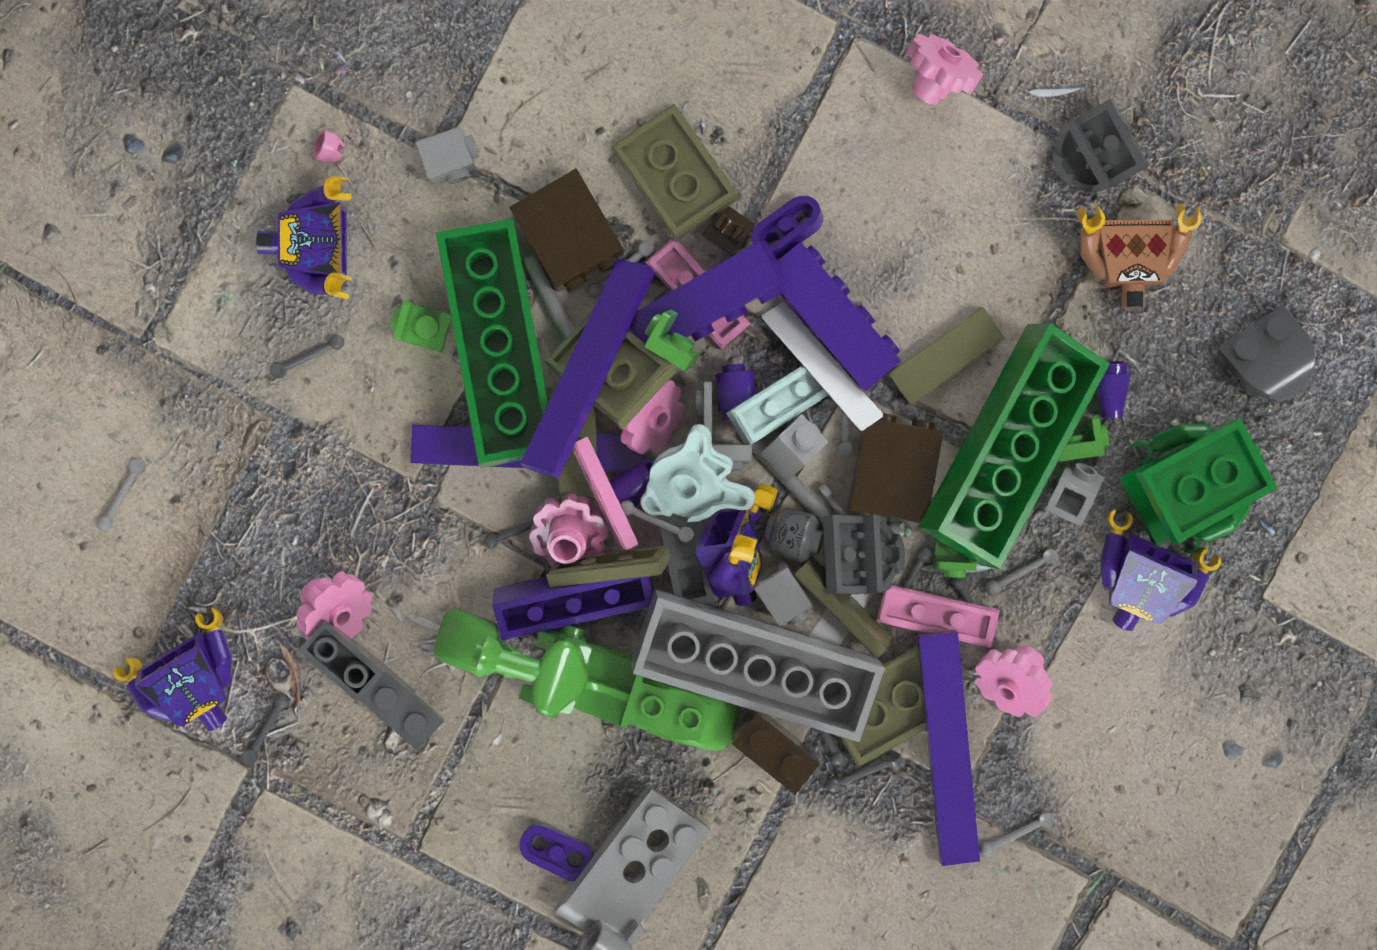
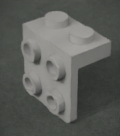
M704 382L703 391H696V417H703V425L709 429L711 437L712 382ZM712 445L715 451L729 457L733 461L731 472L742 471L743 464H750L752 461V445Z

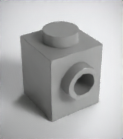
M460 126L416 142L427 176L433 185L446 180L448 184L462 182L470 177L469 172L477 170L473 159L480 157L475 141L472 134L465 137Z
M801 414L760 454L788 481L829 441L821 434L820 429L814 423L808 421Z
M1068 461L1045 510L1081 527L1105 477L1098 475L1097 471L1087 464H1075Z
M784 559L758 576L754 589L779 627L787 622L789 625H793L808 614L807 609L813 606L811 600Z

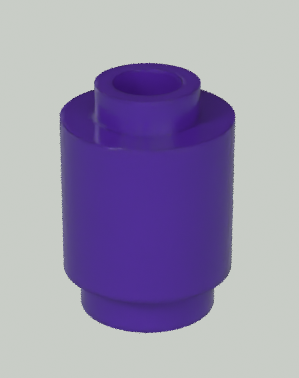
M745 364L722 366V373L715 374L718 411H722L723 421H727L730 419L726 412L755 395L754 374L752 370L745 371Z

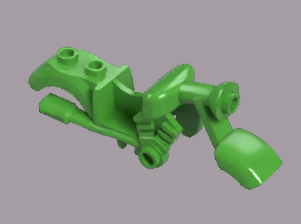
M457 608L447 611L443 617L434 645V655L436 658L453 667L473 673L475 677H483L496 672L506 678H516L533 683V685H522L519 699L534 704L536 707L535 712L557 719L559 712L571 715L573 708L626 730L630 723L653 735L699 749L723 751L729 746L739 715L738 705L633 674L630 664L631 654L587 641L586 637H584L585 629L582 627L568 625L551 633L539 631L535 646L546 650V652L538 660L521 655L520 651L503 640L497 639L499 633L498 626L491 620Z

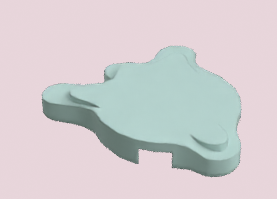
M698 424L690 429L687 439L683 444L669 448L654 461L650 468V477L646 491L642 495L640 502L643 510L650 515L671 517L672 513L682 517H688L687 522H698L711 517L720 509L748 510L754 503L755 495L749 487L729 482L725 478L733 468V461L713 449L711 432L704 425Z

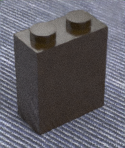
M577 168L509 207L558 292L566 289L568 293L579 289L588 282L586 276L598 269L601 274L613 269L617 259H620L619 257L625 254L624 248Z
M883 413L882 418L861 431L847 510L920 523L932 501L944 431L934 430L935 423L924 420L912 419L911 426L896 423L897 416Z
M750 709L734 729L731 738L732 745L794 795L797 794L820 765L813 750L768 714Z

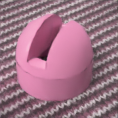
M322 130L315 141L312 157L323 163H336L343 156L337 150H344L345 145L336 134Z

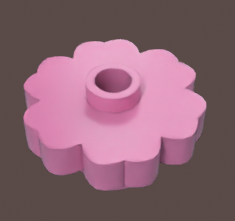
M917 34L906 51L912 58L910 61L911 65L918 70L913 78L914 85L912 91L918 98L929 104H938L941 99L947 98L950 91L958 94L964 91L971 94L983 77L982 72L977 69L979 64L966 51L955 48L950 41L930 34L927 37Z
M668 380L623 429L621 442L627 445L630 450L639 454H645L647 451L656 454L663 447H666L671 442L672 431L678 429L682 421L684 404L678 401L681 396L680 387L676 386L672 380Z
M567 493L562 497L561 501L549 497L542 505L536 508L533 516L534 524L530 528L529 539L533 544V551L536 554L547 555L549 566L553 567L556 561L569 564L577 561L583 555L604 552V540L608 537L609 526L601 509H591L589 498Z
M339 572L332 580L328 578L311 580L303 587L300 593L302 606L297 610L298 620L296 626L305 634V639L307 640L327 620L334 627L340 629L350 638H353L363 628L361 619L371 613L372 594L364 588V583L353 574Z
M1019 646L1015 650L1006 649L1003 654L996 650H990L981 658L975 668L979 675L975 684L980 689L981 694L984 698L995 701L999 710L1010 713L1016 717H1022L1024 713L1037 717L1040 712L1045 711L1052 700V695L1049 691L1053 683L1044 670V658L1040 652L1030 646Z

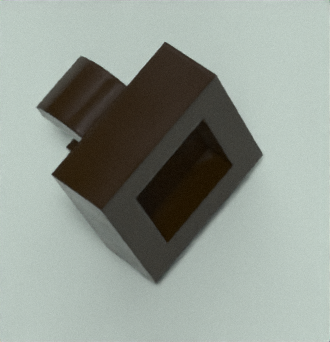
M728 206L713 217L702 233V237L732 257L736 255L755 227V223Z

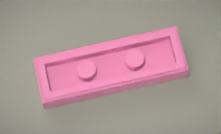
M674 238L646 261V264L651 266L655 275L670 292L705 273L679 241L676 242ZM744 315L730 323H727L724 317L712 324L715 331L709 334V337L722 350L750 326L751 323Z
M585 437L577 441L572 451L619 549L628 550L638 545L639 543L589 438Z
M890 584L891 588L883 592L876 619L877 622L923 633L956 630L959 641L991 648L1000 612L999 609Z

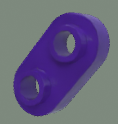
M798 196L791 199L754 227L751 233L752 244L766 240L769 244L773 240H778L776 243L769 245L776 259L784 256L798 243L803 242L816 233L822 226L823 213L819 203L810 196ZM803 218H809L804 223H799Z
M536 823L529 826L522 834L519 844L521 854L528 862L569 881H575L594 856L591 847L587 843L544 823ZM537 836H542L547 840V846L543 849H538L534 846L533 839ZM571 853H578L582 857V863L572 865L568 861V856Z

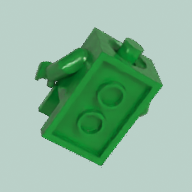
M1241 418L1216 425L1212 428L1205 423L1178 424L1154 435L1152 441L1143 438L1138 439L1131 445L1130 449L1143 445L1148 449V456L1136 461L1139 464H1143L1142 466L1118 478L1152 543L1160 546L1170 540L1172 544H1179L1192 536L1196 544L1184 550L1187 554L1195 553L1202 541L1210 543L1236 531L1251 511V503L1278 489L1263 461L1261 449L1252 441ZM1156 451H1158L1159 453L1166 452V453H1164V454H1162V455L1156 457L1155 459L1149 461V460L1152 458V456L1154 455V452H1156Z

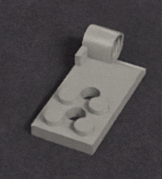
M648 784L554 908L556 913L585 931L577 950H632V945L644 930L641 922L710 832L707 824ZM655 830L665 831V839L660 845H647V837L651 832ZM632 861L642 863V869L638 875L634 877L623 876V870L628 863Z

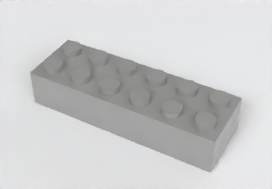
M654 589L630 662L633 674L860 742L885 670V667L877 657Z

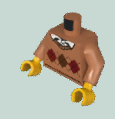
M1184 204L1178 205L1175 209V215L1179 223L1174 225V220H1105V215L1098 205H1095L1096 212L1094 217L1087 219L1083 207L1077 210V218L1083 225L1080 230V256L1092 275L1101 280L1103 287H1121L1122 309L1145 308V287L1158 286L1164 283L1166 278L1172 276L1186 253L1192 236V230L1196 229L1202 221L1198 206L1195 208V213L1192 217L1182 218L1185 213Z

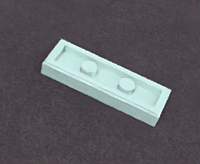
M801 365L726 412L743 443L751 445L829 394L809 371Z

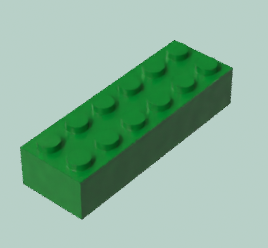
M508 219L435 232L478 464L480 468L521 461L548 406V399L514 220Z
M1051 323L1027 324L918 528L978 565L1001 569L1110 363Z

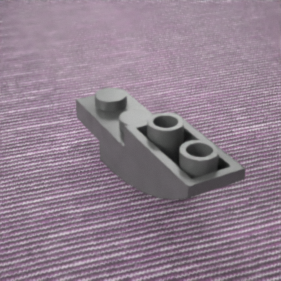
M672 513L671 517L657 515L658 518L679 528L690 527L695 535L694 540L686 544L679 539L678 535L660 527L663 545L665 547L668 546L671 557L668 569L674 595L717 608L715 596L695 552L702 535L699 521L687 522L688 517H682Z
M327 620L298 649L299 652L356 702L360 700L416 750L444 722V719L415 694V690L364 647L340 629L334 627Z

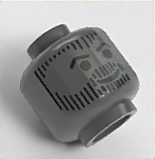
M784 508L778 515L774 513L771 515L766 527L764 542L769 544V549L774 556L797 563H804L810 558L812 553L819 554L824 541V532L819 530V521L815 515L792 508Z

